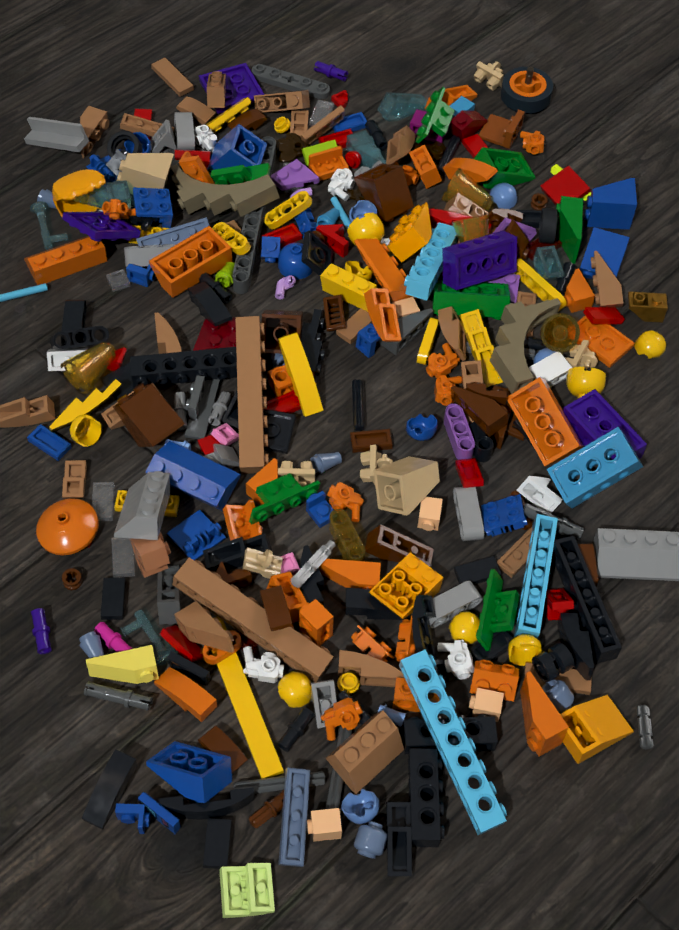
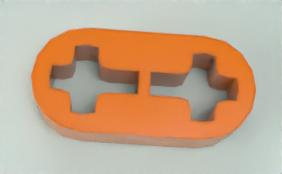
M233 630L230 631L235 640L233 645L234 652L232 653L205 645L203 647L204 661L215 665L236 653L241 648L240 634ZM212 650L213 652H216L217 655H209V651Z

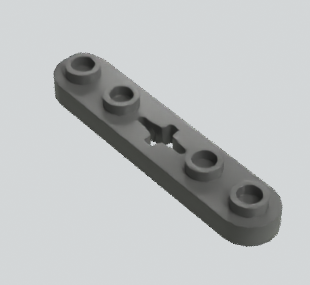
M257 64L252 67L251 72L257 81L290 91L309 90V96L317 99H326L330 95V87L326 83L263 64Z

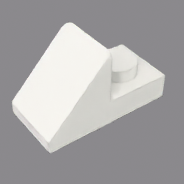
M528 476L517 488V491L535 506L550 514L563 500L546 487L551 480L549 478Z

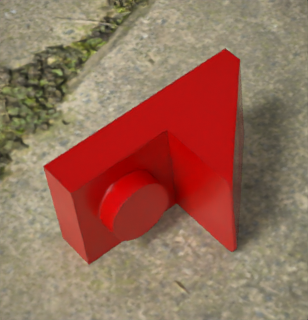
M343 224L318 225L316 227V231H319L325 237L324 243L343 258L348 254L349 241L343 237Z
M563 588L547 589L544 604L547 619L559 620L560 613H569V609H574V600Z

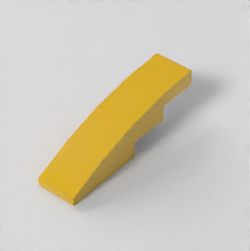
M479 309L459 315L474 360H481L483 383L486 384V388L502 383L503 380L490 362L494 346L491 345Z
M295 332L278 338L288 376L291 377L294 392L299 399L303 416L307 417L323 411L317 386L298 333Z
M115 379L103 393L96 388L83 403L76 397L49 426V430L54 432L72 424V421L77 416L90 414L106 402L121 387V383Z

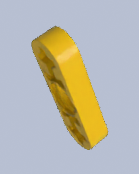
M306 191L298 192L269 211L264 216V223L269 229L280 227L309 208L312 204V198ZM292 207L290 212L284 213L287 208Z
M219 222L212 227L232 247L234 253L244 255L249 252L251 245L247 238L229 225Z
M430 317L416 363L427 365V358L430 356L439 327L438 319Z

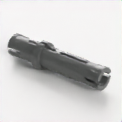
M529 503L524 505L523 509L526 517L535 520L536 515L541 514L558 518L557 533L561 534L563 532L569 536H574L577 540L582 536L584 528L567 521V518H559Z
M90 681L86 683L88 689H84L85 696L124 704L126 708L132 706L150 711L151 706L149 704L153 703V697L136 694L133 690L124 691L91 683Z

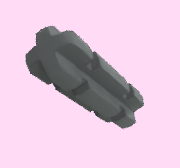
M647 705L637 706L636 713L639 716L637 718L639 736H641L639 739L640 747L644 750L652 749L654 744L653 739H651L653 735L651 718H649L650 708Z

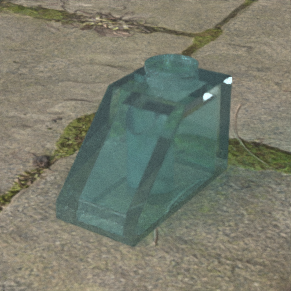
M555 246L536 248L533 259L536 272L545 279L564 277L565 274Z

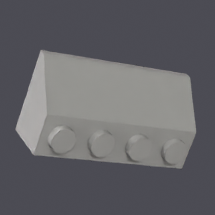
M161 471L148 472L128 489L114 537L158 540L170 496V473H163Z
M597 529L593 545L598 578L679 581V532Z

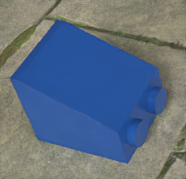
M238 124L215 144L207 170L212 172L215 169L244 165L245 167L260 165L267 143Z
M635 178L592 189L591 196L587 197L588 208L584 209V220H587V227L630 230L637 207Z
M594 227L580 266L583 276L592 279L593 275H596L595 268H591L590 257H594V251H597L617 278L630 237Z

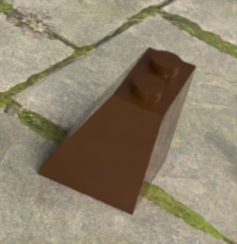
M381 163L354 177L364 199L376 206L377 215L380 220L390 222L394 220L395 216L408 212V209L414 207L402 166Z
M264 310L262 313V323H264L265 335H261V341H265V353L282 354L278 338L295 332L298 333L301 341L303 311Z
M139 384L133 389L134 392L129 396L128 394L123 395L117 400L118 403L113 406L139 447H153L185 424L152 384Z

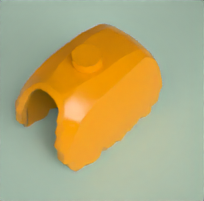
M86 169L76 171L57 180L52 187V196L55 207L61 217H63V212H96L97 209L101 210L103 203L108 201L106 192L101 188L106 183L104 175L99 171Z

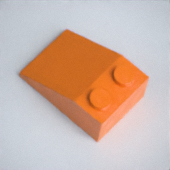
M529 671L525 675L520 690L527 744L540 757L562 744L569 727L531 671Z

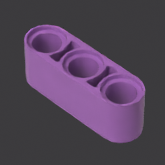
M450 404L445 409L444 426L454 454L458 460L472 459L475 441L466 416L460 405Z

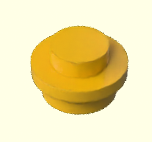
M279 117L274 122V129L277 133H285L289 130L291 122L285 117Z
M344 673L338 678L337 687L340 692L346 690L351 695L359 689V679L353 673Z

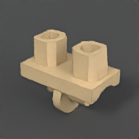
M479 61L476 65L477 71L474 74V80L482 83L486 78L488 80L486 86L492 91L498 86L502 88L504 75L502 74L503 70L500 69L501 64L496 61L494 64L488 63V65H485Z
M583 340L581 345L572 344L570 357L574 358H565L572 368L585 367V369L597 365L598 359L595 353L588 349L589 340Z
M376 444L370 445V451L361 453L362 465H370V468L361 469L360 478L363 482H373L375 485L373 470L393 463L387 454H381L377 451Z
M282 461L281 468H278V478L290 473L302 487L315 482V469H313L311 461L301 462V468H293V462Z
M247 547L243 569L260 573L263 577L270 579L273 575L281 574L283 557L273 555V552L268 549L262 552Z

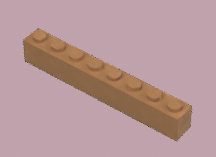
M259 316L236 317L239 466L241 474L258 473L269 463V454H265V447H268V434L264 435V428H268L267 415L264 416L263 410L267 409V397H263V390H266L267 387L266 378H262V372L266 371L265 359L262 360V353H265V341H261V335H265L264 323H260Z
M189 557L173 576V586L203 607L206 606L209 611L268 652L276 654V657L291 668L305 674L313 683L318 682L330 665L334 656L331 655L328 649L323 646L319 647L313 643L308 635L300 634L294 630L293 626L271 632L265 609L254 598L242 594L238 587L223 581V578L218 573L207 570L200 561H194Z

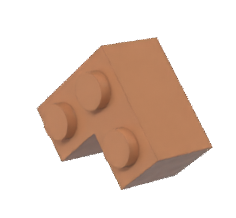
M161 532L159 533L158 540L129 538L137 565L144 578L168 569L167 564L170 563L168 554H171L168 543L164 542Z

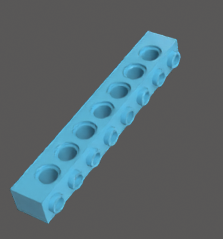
M425 649L400 660L399 667L477 835H481L504 824L507 821L505 818L507 816L505 807L502 803H498L495 797L497 794L492 781L488 782L484 774L486 773L485 765L481 759H477L474 753L476 751L475 744L471 738H467L464 732L466 730L465 723L461 717H457L454 711L456 709L455 702L445 692L446 684L441 675L438 676L436 673V663L431 654L428 655ZM426 673L430 680L423 682L418 678V674ZM428 694H437L439 702H431L428 699ZM438 715H447L449 718V723H440L438 720ZM455 735L459 739V744L451 745L448 742V736ZM458 757H466L469 760V766H460ZM469 778L478 780V789H473L468 785ZM483 799L489 803L490 808L488 811H483L479 808V800Z

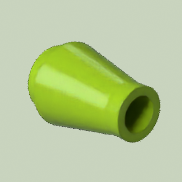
M227 262L215 276L216 281H219L223 288H227L233 283L232 274L235 265L233 262Z

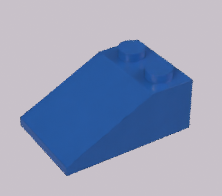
M176 741L146 761V766L180 794L198 803H206L232 782L230 756Z

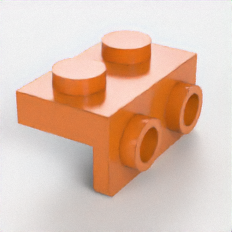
M341 146L309 155V169L319 177V181L331 178L337 169H349V166L342 156L343 149Z
M189 151L184 152L178 162L184 173L201 182L215 184L199 155L191 156Z
M248 500L245 506H224L223 513L230 541L240 537L247 540L262 534V526L259 522L252 525L249 522L252 509L256 508L254 500Z
M476 660L470 693L476 694L477 688L504 693L503 700L514 702L519 669L510 664L498 665L493 664L489 660Z

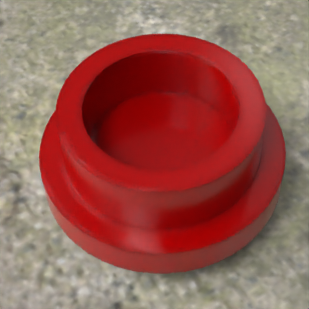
M350 151L345 155V161L349 167L355 169L360 166L362 157L357 151Z

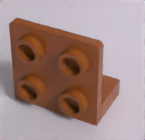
M518 109L516 115H512L510 120L490 114L487 119L488 122L479 133L480 138L510 149L522 128L525 111Z

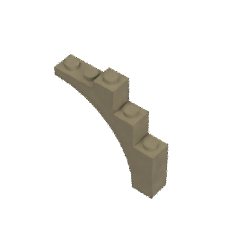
M177 164L171 167L173 172L171 178L175 185L179 184L177 186L178 204L181 209L185 208L188 215L206 207L207 210L211 209L214 216L232 208L234 212L237 211L240 217L280 198L277 188L268 174L244 183L218 185L191 178Z
M558 298L530 304L526 307L522 302L510 303L504 307L501 316L504 325L499 327L495 339L499 346L494 348L490 362L511 394L531 383L534 379L525 359L524 340L535 326L545 320L556 317L561 305Z

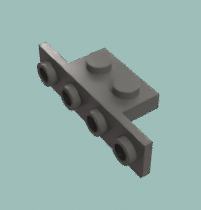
M197 375L195 383H191V398L187 399L185 407L189 413V421L185 432L186 438L201 439L206 437L209 426L208 418L213 410L212 406L215 403L220 380L205 381V376Z

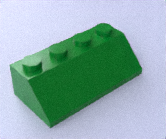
M437 280L433 288L432 309L433 314L438 315V310L452 306L458 317L461 314L479 309L481 318L492 317L493 319L501 320L504 307L510 304L508 284L482 282L455 290L443 284V280Z

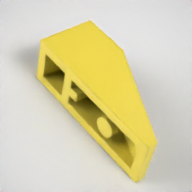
M152 645L86 659L89 676L134 684L147 683L159 679Z

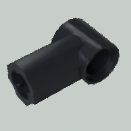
M473 422L469 424L475 441L474 457L479 462H487L492 456L493 440Z

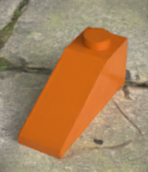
M326 559L318 567L321 575L345 588L371 590L380 581L381 563Z

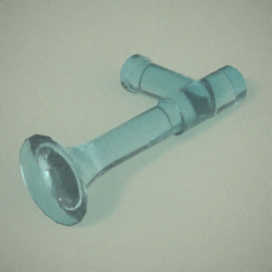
M38 201L30 206V211L37 214L44 247L46 250L53 248V242L68 241L67 233L50 236L45 219V211H47L49 206L46 202Z
M143 610L136 611L134 616L137 620L120 628L123 636L126 637L129 633L142 627L158 652L156 663L158 665L168 663V655L171 651L176 653V650L173 648L168 649L164 646Z

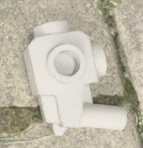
M207 125L197 126L194 129L196 144L203 149H207V151L213 152L217 136L213 134Z
M348 168L337 169L331 177L328 192H331L333 196L338 195L344 201H347L349 195L344 191L351 190L355 184L352 172Z
M463 639L455 640L454 643H438V651L450 652L448 659L444 660L447 672H452L458 679L469 678L471 673L474 672V663L467 643Z
M247 646L243 648L246 662L243 673L248 674V677L258 678V681L276 683L278 678L283 677L284 665L280 664V659L276 657V654L265 652L261 659H256L253 657L252 647Z

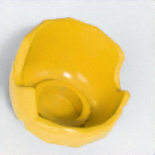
M347 261L345 263L344 270L368 281L372 279L373 271L368 266L361 268L359 261Z
M649 330L643 332L637 338L634 348L638 355L645 354L648 359L656 358L665 352L666 341L658 332Z
M82 414L77 416L72 421L69 429L71 438L83 447L92 446L101 436L102 425L90 415Z
M460 612L455 615L448 627L452 639H463L467 645L476 642V632L479 629L480 619L471 612Z
M530 634L516 636L508 645L509 661L518 666L532 663V658L542 651L541 642Z
M292 671L284 675L278 682L280 698L292 708L308 704L311 700V681L301 672Z

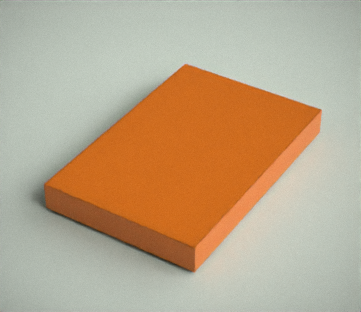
M586 316L581 318L566 332V336L578 345H581L583 340H589L588 349L594 352L596 358L609 368L631 350L635 344L610 324H591Z

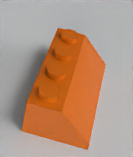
M208 226L149 260V264L161 287L174 298L187 290V288L199 283V278L202 274L208 273L210 276L222 269L227 262H232V247Z
M86 236L26 257L24 260L36 284L40 285L107 262V257L102 241H94L90 239V236Z
M378 239L354 240L364 262L373 271V275L381 287L388 289L391 302L413 297L405 294L406 286H404L407 275L403 269L399 270L397 268L399 264L394 256L390 257L388 255L390 251L385 243L381 245Z
M539 377L507 397L508 403L545 467L563 460L584 447L545 379Z

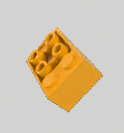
M427 202L421 206L418 204L412 209L410 215L407 216L405 214L398 221L399 224L394 228L395 232L389 238L390 242L387 248L401 263L428 244L432 236Z
M410 552L369 593L404 619L413 613L416 596L429 595L433 598L440 591L444 577Z
M608 695L576 705L560 714L569 727L563 743L577 764L634 732Z

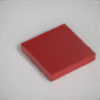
M569 165L540 186L541 190L555 205L560 203L561 196L582 198L591 192L590 187Z

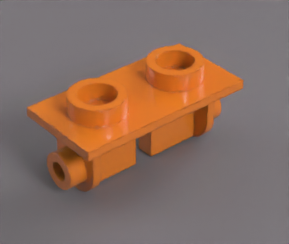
M412 616L410 620H402V623L399 625L398 639L405 640V642H397L395 657L398 662L417 653L413 638Z
M359 625L357 626L361 631L359 633L357 631L354 632L351 639L353 640L352 643L362 652H365L370 647L371 650L367 655L386 663L388 662L386 660L388 656L394 659V656L390 654L392 649L383 641L379 643L374 638L376 634L369 627L364 629Z

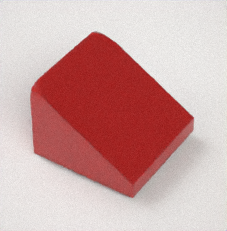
M123 347L111 352L104 368L110 371L119 369L125 358L127 348Z

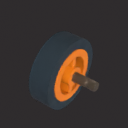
M533 67L514 68L507 72L503 78L501 99L507 107L514 111L519 109L525 111V113H536L549 105L553 91V82L540 69Z

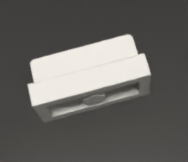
M88 347L65 350L49 349L47 351L48 371L88 369Z
M559 351L529 367L535 379L539 377L545 379L549 387L565 380L568 370L572 368Z

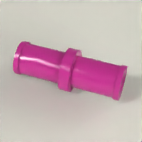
M100 622L94 628L96 634L100 635L109 649H113L116 652L133 649L122 639L118 632H114L105 622Z

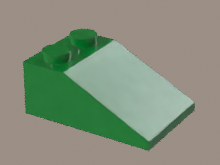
M482 147L474 160L495 167L498 171L488 181L482 182V185L488 189H492L500 183H507L513 186L532 181L536 178L521 152Z
M561 196L560 203H556L555 208L557 209L556 237L571 263L575 264L582 239L583 198Z

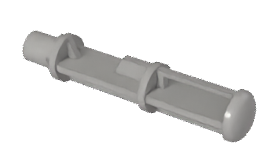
M329 540L326 545H322L291 578V584L296 588H300L328 556L331 555V551L336 544Z

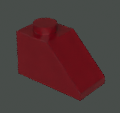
M462 110L451 119V134L456 137L459 136L462 142L464 138L472 136L488 121L476 111Z

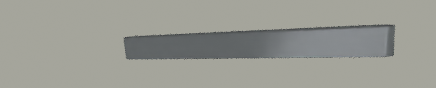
M268 136L261 139L267 143L261 164L269 163V176H271L276 159V140ZM266 205L246 214L244 217L241 234L247 238L251 248L244 255H236L232 276L233 290L237 294H245L250 289Z

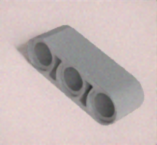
M174 112L177 149L195 150L192 112Z
M177 244L124 247L125 266L127 267L129 263L141 267L148 266L149 260Z
M454 487L453 497L461 540L484 539V527L476 487Z
M470 580L432 598L436 617L429 619L430 628H436L448 622L460 612H467L481 603L483 597Z

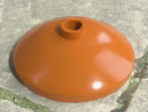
M64 499L49 506L40 516L36 527L37 539L41 546L52 554L70 555L77 553L87 547L96 536L99 526L98 516L94 508L83 500Z

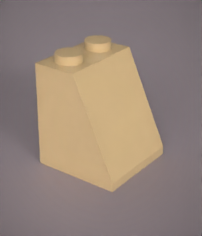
M127 153L126 159L121 160L119 170L122 172L119 171L117 182H119L118 190L133 195L134 187L164 189L174 154Z
M410 456L373 470L378 509L406 516L440 482L437 461Z

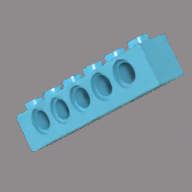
M439 222L437 227L432 229V236L428 244L422 247L420 256L416 258L415 266L412 265L410 274L405 278L406 295L428 300L443 271L442 248L457 244L460 228Z
M537 514L532 525L514 638L521 634H530L538 638L540 634L558 518Z

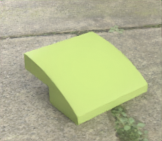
M247 863L246 866H225L219 869L223 918L256 916L275 912L271 863Z

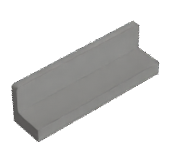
M36 117L27 118L32 130L24 138L26 144L80 152L89 142L81 124Z

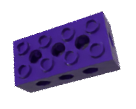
M500 231L442 248L443 284L459 290L517 272V236L506 231Z
M595 389L564 407L563 411L584 447L619 427L638 458H642L647 443ZM616 454L612 455L610 457V460H613L616 457Z

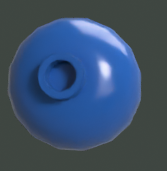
M290 243L283 247L279 253L278 269L285 277L292 275L296 280L308 277L313 272L312 269L301 261L302 243Z

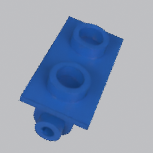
M310 208L294 217L303 239L305 232L309 230L311 232L316 231L317 224L313 222L314 217Z

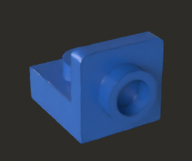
M262 236L261 259H265L266 263H276V260L279 259L280 237Z
M130 263L126 268L127 278L130 282L149 287L150 283L156 279L150 264L147 269Z
M372 323L358 331L356 348L368 358L375 354L376 342L381 339Z
M324 491L318 494L314 493L306 500V511L319 528L337 519V513L326 501Z
M116 803L115 814L117 819L127 824L138 821L139 834H145V827L150 826V812L146 811L145 804Z

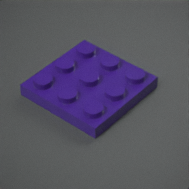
M246 63L217 70L222 72V74H226L225 108H215L217 114L226 111L246 97H249L251 104H253L254 95L264 94ZM212 72L199 75V81L206 94L208 77Z
M103 211L63 212L62 219L68 222L69 226L79 229L80 233L87 234L94 241H102V239L116 241L121 238L131 240L132 238L140 237V230L122 219H110L109 216L103 214Z

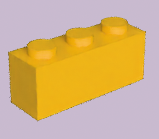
M331 263L320 275L322 290L333 296L342 294L344 301L368 312L364 293L371 288H377V285Z

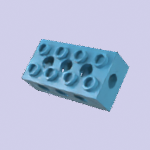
M617 427L549 467L547 471L564 502L570 508H574L644 466L623 431ZM616 454V457L613 460H610V457ZM598 465L597 469L592 471V468ZM580 475L579 480L574 482L575 477Z

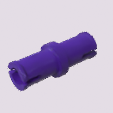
M320 61L315 63V66L318 68L314 67V71L325 74L329 78L334 77L344 82L346 81L348 76H345V74L348 75V71L336 68L333 64L328 65Z
M38 608L31 611L34 625L32 633L36 637L37 653L47 654L52 651L49 640L50 627L46 623L45 609Z

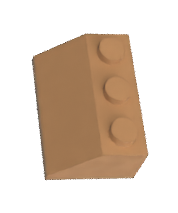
M382 710L369 718L329 754L326 760L351 791L357 794L404 750L397 726Z

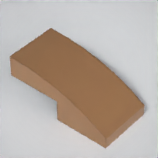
M188 96L176 107L180 112H192V116L202 125H206L216 113L211 108H207L205 104Z
M309 110L291 111L290 133H295L301 138V135L308 130Z
M86 460L65 461L62 498H84L87 470Z

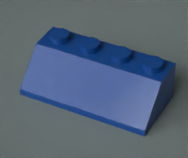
M171 441L154 454L145 472L161 471L163 473H170V487L220 511H223L241 474Z

